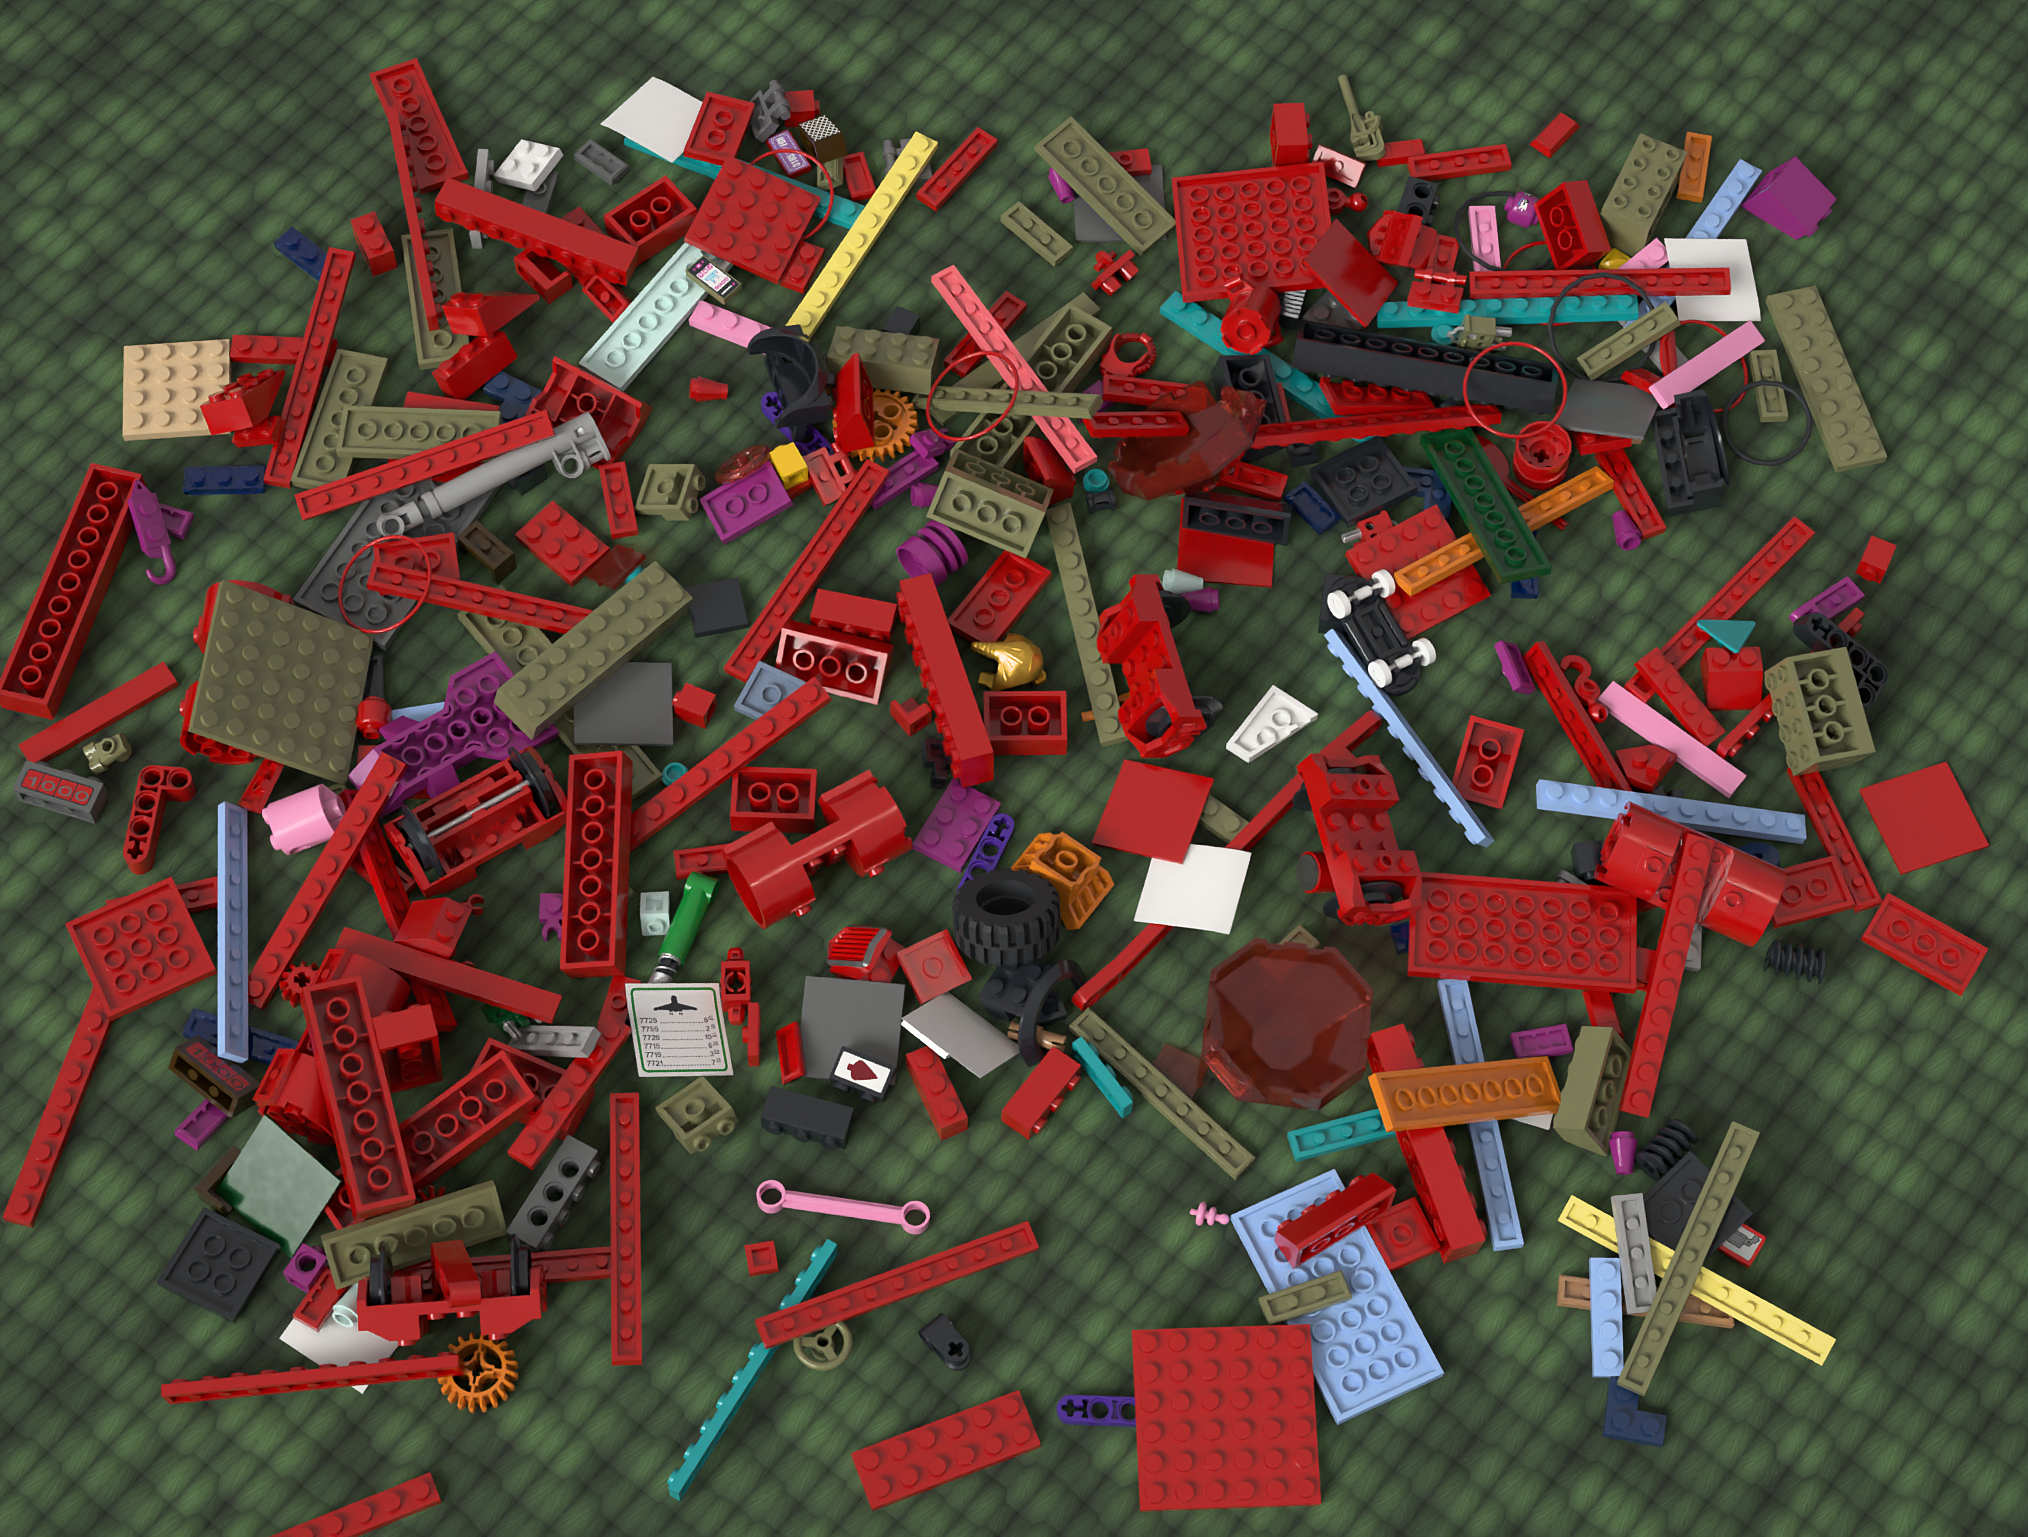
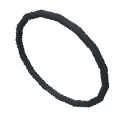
M1760 380L1744 385L1731 395L1723 409L1721 428L1727 445L1738 457L1754 465L1774 466L1790 461L1803 451L1811 436L1812 416L1807 402L1796 389L1782 382ZM1762 385L1780 387L1792 393L1803 405L1807 417L1806 434L1799 447L1788 456L1772 461L1757 460L1742 453L1731 441L1726 427L1728 411L1734 400L1746 390Z

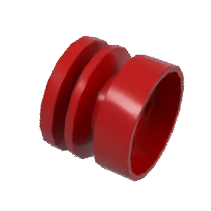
M1537 421L1528 424L1520 431L1519 435L1537 431L1550 423V421ZM1554 423L1550 428L1538 435L1516 439L1513 472L1516 479L1523 486L1532 490L1546 491L1555 488L1563 481L1568 470L1571 455V440L1568 433L1560 425Z

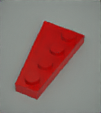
M1321 376L1319 386L1335 415H1369L1432 409L1435 407L1425 391L1415 390L1409 392L1398 387H1393L1391 391H1387L1383 387L1370 383L1368 388L1354 386V381L1343 380L1342 384L1330 382L1331 379L1329 377Z

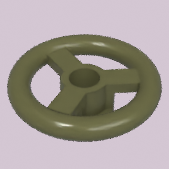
M844 1322L826 1327L824 1332L816 1337L802 1336L793 1340L794 1351L798 1359L807 1367L819 1371L831 1370L844 1363L849 1357L853 1345L851 1331ZM837 1328L842 1333L844 1339L843 1349L838 1356L834 1352L835 1343L832 1339ZM821 1341H825L828 1343V1345L825 1347H820L818 1343ZM803 1347H811V1352L815 1358L819 1360L828 1359V1361L820 1362L811 1359L804 1352Z

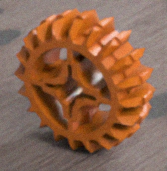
M471 1332L469 1334V1341L465 1342L464 1338L459 1336L458 1347L454 1344H449L448 1346L449 1351L459 1355L462 1360L474 1353L471 1360L464 1362L465 1375H460L462 1379L469 1381L470 1392L457 1386L454 1376L437 1379L439 1384H443L441 1388L442 1394H449L447 1398L449 1403L453 1404L458 1401L457 1406L460 1410H463L468 1404L471 1413H474L476 1407L480 1405L482 1412H486V1404L492 1403V1406L497 1408L499 1406L498 1398L504 1401L508 1399L505 1390H515L514 1384L510 1381L518 1380V1373L514 1370L519 1365L517 1361L513 1360L515 1357L514 1351L507 1350L508 1344L506 1341L499 1344V1339L488 1341L487 1335H480V1338L476 1339L474 1333ZM486 1353L498 1358L502 1363V1369H497L494 1365L487 1364ZM481 1363V1367L484 1373H480V1376H476L475 1380L473 1371L476 1372V1369L480 1368ZM495 1383L491 1388L482 1392L486 1384Z

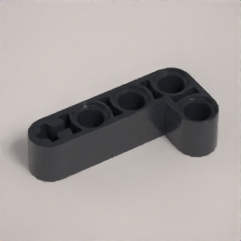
M1815 612L1797 618L1793 624L1794 634L1814 652L1842 647L1847 648L1849 659L1850 657L1852 658L1851 666L1863 708L1872 706L1888 681L1889 671L1887 667L1825 615Z

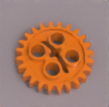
M876 388L875 392H873L875 447L850 451L851 458L859 454L861 462L866 457H870L872 462L875 461L876 457H880L881 461L884 462L885 455H889L894 459V452L896 450L904 453L903 445L911 446L909 440L912 434L916 433L915 430H918L917 412L914 410L913 403L908 402L907 396L901 398L900 391L891 395V390H885L883 393L880 389ZM833 419V427H837V423Z

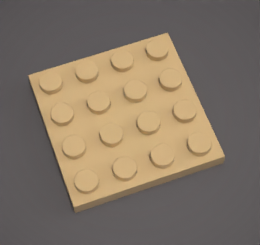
M230 340L124 346V441L211 435L200 405L209 400V395L223 391L222 387L231 383Z

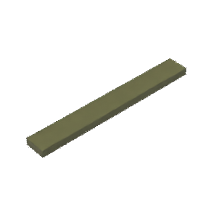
M1084 292L1070 301L1071 304L1094 317L1100 314L1101 309ZM1065 306L1013 342V345L1023 358H1025ZM988 360L952 387L996 389L1006 381L991 361ZM930 410V414L942 426H945L963 413L962 411Z
M937 386L931 398L930 410L1003 414L1011 402L1014 390ZM1018 390L1014 405L1008 414L1092 419L1103 404V400L1099 394ZM917 393L911 401L914 409H926L928 395Z
M1089 1007L1069 1025V1030L1078 1039L1083 1037L1087 1044L1091 1042L1097 1049L1100 1059L1108 1064L1234 1180L1255 1161V1156Z

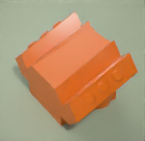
M1064 832L1056 835L1051 833L1038 834L1010 868L1013 871L1021 869L1027 870L1029 874L1036 873L1043 879L1046 878L1059 894L1061 919L1067 930L1080 929L1114 886L1109 872L1099 866L1102 858Z

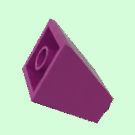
M1794 156L1769 171L1741 206L1797 240L1805 235L1807 237L1811 236L1819 228L1817 223L1825 219L1832 212L1831 206L1837 199Z

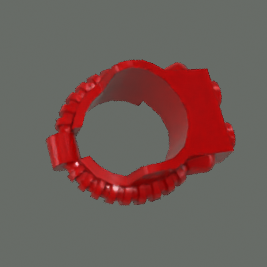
M1126 332V334L1122 333L1121 335L1119 333L1116 334L1108 345L1107 353L1102 355V362L1099 365L1100 374L1102 376L1109 374L1135 378L1136 375L1149 370L1157 358L1156 347L1152 343L1153 338L1146 333L1141 335L1139 333L1134 334V332ZM1141 342L1146 346L1148 353L1146 352L1136 362L1125 363L1116 357L1118 350L1126 343Z

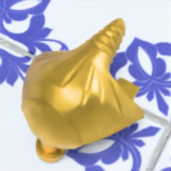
M1008 633L1006 640L1003 642H973L971 644V649L974 652H978L983 656L986 655L987 658L995 659L998 662L997 673L981 672L978 685L985 686L991 689V691H1000L1030 682L1037 686L1046 682L1047 677L1043 670L1044 661L1041 650L1026 637L1015 633Z

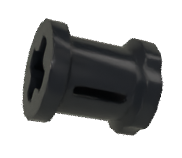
M1112 487L1108 488L1107 491L1096 493L1086 491L1085 496L1089 515L1094 514V511L1107 509L1116 511Z

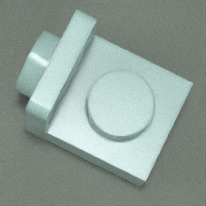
M669 891L641 893L640 919L643 936L667 934L670 927Z

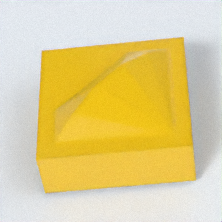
M1613 247L1612 251L1601 261L1598 269H1619L1631 258Z

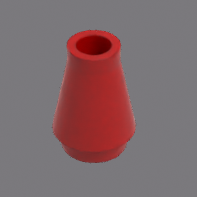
M700 376L691 378L689 399H695L696 402L727 399L728 384L719 383Z

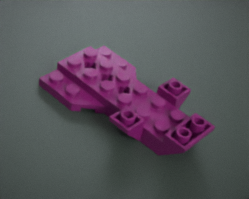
M496 651L450 676L444 707L441 711L421 722L402 715L379 728V732L386 741L373 748L348 775V778L359 791L381 752L408 766L379 818L402 807L401 805H403L405 799L426 787L427 794L433 799L459 785L460 782L455 771L479 757L503 761L509 757L508 747L510 746L514 747L518 752L529 746L536 750L558 737L559 731L552 724L532 741L494 703L497 689L514 676Z

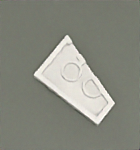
M1273 685L1228 741L1226 749L1249 763L1315 721L1318 713Z

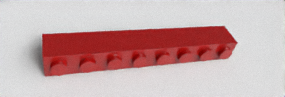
M451 178L446 179L435 199L436 216L444 221L454 222L468 230H476L487 234L492 239L506 241L517 248L531 249L541 257L552 258L563 265L579 268L587 274H595L606 278L612 283L627 286L639 262L638 247Z

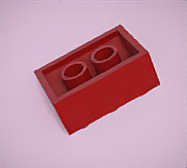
M855 353L837 373L836 387L832 388L833 398L836 403V407H833V416L837 423V427L833 428L836 443L841 444L845 453L875 447L873 385L859 353Z

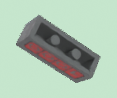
M26 760L12 788L18 801L96 824L109 797L101 780L95 777H80L68 769L57 770L42 761L34 763Z

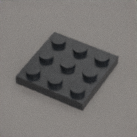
M1378 435L1309 469L1310 476L1348 528L1418 494L1416 484Z
M1691 1151L1643 1196L1648 1233L1657 1242L1673 1251L1677 1248L1710 1173V1170ZM1733 1195L1705 1261L1754 1215L1735 1195Z
M203 1207L158 1279L157 1284L235 1324L279 1253L281 1246Z

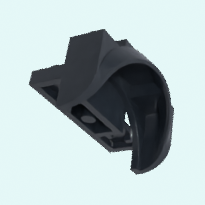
M800 324L763 330L750 340L747 346L749 355L765 354L764 364L774 391L777 392V399L780 401L781 410L783 411L779 418L774 420L776 428L788 427L793 442L804 441L805 432L809 429V424L828 420L829 410H832L833 407L831 390L835 387L834 375L828 371L826 354L824 352L821 353L818 342L812 343L809 340L808 335L803 333ZM786 359L790 360L793 363L786 364Z

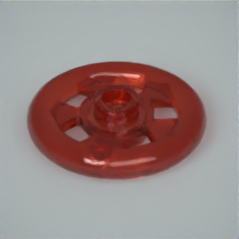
M758 444L736 453L718 467L714 475L715 481L719 484H730L747 477L768 461L771 448L765 444Z

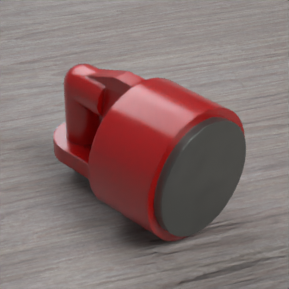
M1308 851L1303 853L1296 869L1297 880L1303 891L1306 893H1335L1324 851Z

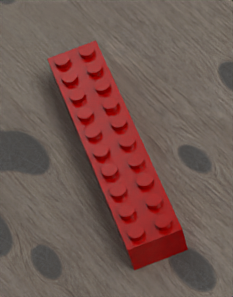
M95 463L90 464L0 678V705L2 708L54 720L134 526L127 500L131 498L134 481L138 479L146 487L142 474Z

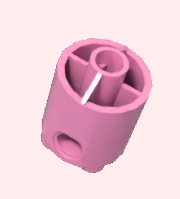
M324 784L270 803L268 807L262 809L263 818L268 825L270 824L273 833L270 835V840L276 851L282 849L287 855L330 840L346 813L342 799Z

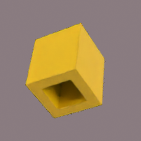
M794 442L788 445H780L769 452L770 463L786 490L808 480V467Z

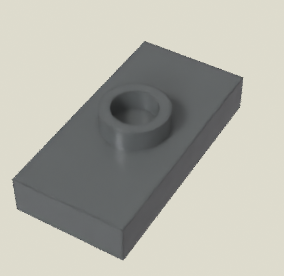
M589 139L574 154L576 162L611 186L616 184L629 171L628 164L592 139Z
M551 171L536 191L527 190L522 205L548 214L559 180V172Z

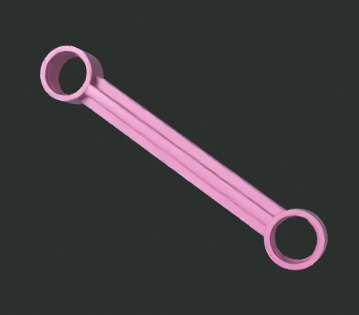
M775 1180L763 1182L758 1187L756 1193L758 1206L766 1213H777L785 1207L901 1224L903 1229L910 1234L923 1233L930 1224V1211L920 1201H911L905 1204L904 1207L837 1198L785 1190L784 1186ZM768 1189H776L781 1192L782 1199L774 1205H768L762 1201L761 1196ZM910 1210L922 1211L926 1215L924 1223L918 1226L908 1224L905 1216Z

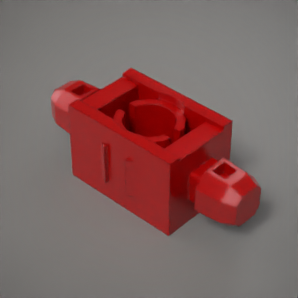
M735 947L729 949L727 961H721L720 990L723 1012L728 1011L730 1024L742 1025L745 1021V1011H748V1003H751L752 980L750 961H744L743 950ZM734 978H738L739 983L743 985L738 989V994H734V989L730 988V985L734 983Z

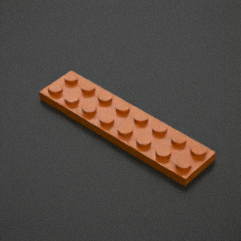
M1548 1056L1379 1072L1368 1077L1386 1132L1556 1114L1561 1102V1092Z

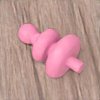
M1201 1202L1198 1210L1191 1208L1190 1214L1196 1215V1224L1198 1226H1201L1205 1219H1207V1223L1210 1226L1215 1221H1219L1221 1224L1229 1222V1216L1227 1214H1217L1215 1207H1211L1207 1211L1206 1202Z

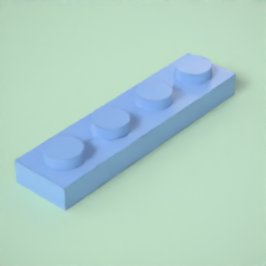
M1590 1258L1592 1376L1619 1378L1624 1367L1620 1259Z

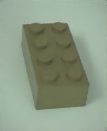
M837 326L827 356V368L829 373H833L836 383L837 373L853 354L859 353L873 388L929 395L939 365L940 339L928 336L905 335L903 333L880 332L878 330L856 329L849 326Z

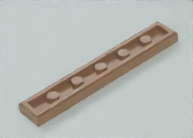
M1559 1275L1556 1306L1590 1310V1279ZM1621 1283L1622 1314L1646 1317L1647 1313L1627 1314L1623 1283ZM1692 1294L1689 1295L1678 1322L1716 1327H1734V1317Z

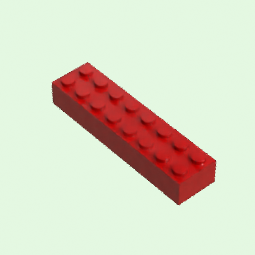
M928 573L900 580V592H896L899 605L897 607L900 623L905 622L907 629H904L907 644L913 645V661L916 667L920 666L922 673H919L923 689H928V705L932 711L936 712L935 725L938 734L943 733L945 740L942 743L945 755L951 756L953 763H950L953 778L959 779L962 788L994 780V752L932 575Z
M623 751L569 755L560 970L571 979L625 975L633 761Z
M361 975L302 987L300 995L301 1004L354 1220L413 1206L416 1196Z
M1404 1023L1371 1033L1364 1052L1372 1074L1425 1068L1420 1057L1417 1058L1413 1050L1415 1047L1414 1037L1411 1031H1406ZM1446 1126L1395 1131L1427 1221L1441 1246L1439 1253L1443 1263L1476 1254L1486 1240L1487 1231L1484 1222L1481 1219L1478 1220L1474 1210L1477 1208L1473 1194L1467 1192L1464 1184L1466 1182V1175L1461 1165L1457 1166L1454 1158L1456 1154L1454 1143L1451 1138L1446 1137L1443 1129Z
M501 1050L398 1125L415 1194H417L416 1191L418 1189H424L542 1103V1100L512 1057L504 1050ZM340 1167L334 1172L343 1181L324 1211L337 1230L388 1214L384 1213L354 1220L342 1168Z

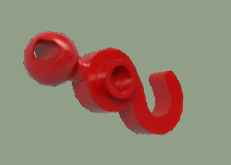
M1327 189L1331 215L1341 213L1344 207H1349L1353 212L1358 213L1363 212L1368 206L1367 196L1363 193L1358 192L1350 197H1345V194L1339 189Z
M1568 655L1564 657L1559 664L1563 674L1568 668H1574L1580 673L1572 689L1580 703L1588 707L1587 714L1594 724L1603 723L1608 717V710L1603 704L1597 702L1600 688L1596 682L1589 679L1591 675L1590 664L1580 656Z

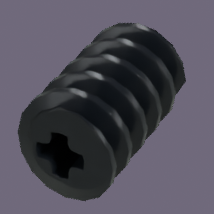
M1775 938L1767 949L1763 972H1766L1769 966H1773V973L1777 975L1779 970L1784 968L1785 977L1788 978L1791 971H1795L1796 980H1799L1802 974L1806 973L1807 982L1810 983L1812 978L1817 976L1818 985H1820L1826 968L1825 950L1818 949L1814 954V948L1808 946L1803 952L1801 944H1796L1792 950L1790 941L1784 942L1781 947L1780 940Z
M1677 1119L1668 1120L1665 1122L1664 1127L1658 1130L1657 1135L1653 1136L1650 1142L1644 1145L1642 1151L1636 1154V1163L1650 1178L1659 1180L1660 1176L1658 1173L1665 1176L1669 1172L1668 1167L1673 1168L1677 1164L1675 1159L1681 1160L1684 1157L1682 1151L1689 1152L1691 1150L1689 1143H1698V1137L1685 1123Z

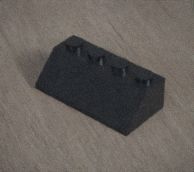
M1220 355L1211 375L1231 459L1237 461H1257L1286 448L1278 445L1265 446L1262 449L1249 448L1241 436L1243 426L1285 423L1269 355Z
M1188 488L1184 498L1182 528L1287 546L1293 505L1282 501L1271 502L1260 500L1256 497L1246 498L1234 496L1230 493L1221 494L1208 492L1205 489L1195 490Z

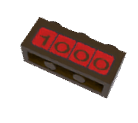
M198 1034L175 1047L168 1068L229 1118L232 1119L255 1105L256 1101L253 1100V1097L260 1083L232 1060L219 1057L218 1049Z

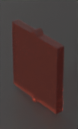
M616 544L585 576L588 580L596 582L599 586L604 585L615 590L646 557L644 554L634 551L632 547L628 549Z
M1166 1043L1157 1059L1152 1061V1065L1191 1100L1198 1088H1202V1080L1210 1066L1209 1063Z

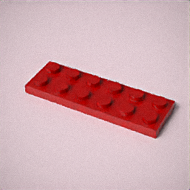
M417 58L370 73V80L387 119L386 107L390 106L397 107L398 116L404 115L406 130L402 131V136H408L410 151H405L406 157H412L414 171L411 173L413 177H416L420 194L442 188L447 178L459 182L469 179L467 169Z
M1017 1390L851 1453V1457L871 1510L875 1511L1041 1447L1021 1394Z

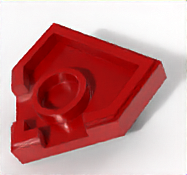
M1652 744L1615 751V760L1621 767L1623 776L1629 785L1652 793L1677 761V754Z

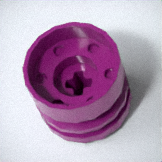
M933 519L925 527L917 531V537L911 536L898 546L896 551L902 567L911 578L931 573L936 588L947 580V574H954L958 571V568L963 567L968 562L966 550L954 532L946 525Z

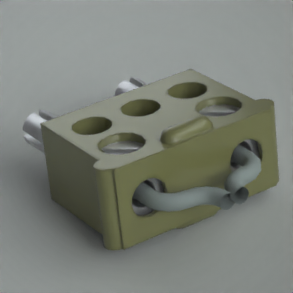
M1467 314L1464 316L1461 326L1456 327L1453 331H1448L1447 337L1451 338L1456 347L1482 352L1490 346L1503 343L1502 336L1511 337L1512 328L1496 326V318L1476 317ZM1506 346L1499 347L1494 350L1505 351Z

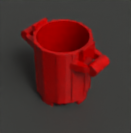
M1242 274L1226 280L1224 284L1230 304L1220 328L1222 340L1226 347L1253 355L1261 351L1264 346L1269 349L1283 342L1284 338L1278 322L1281 311L1278 295L1268 286L1257 283L1252 284Z

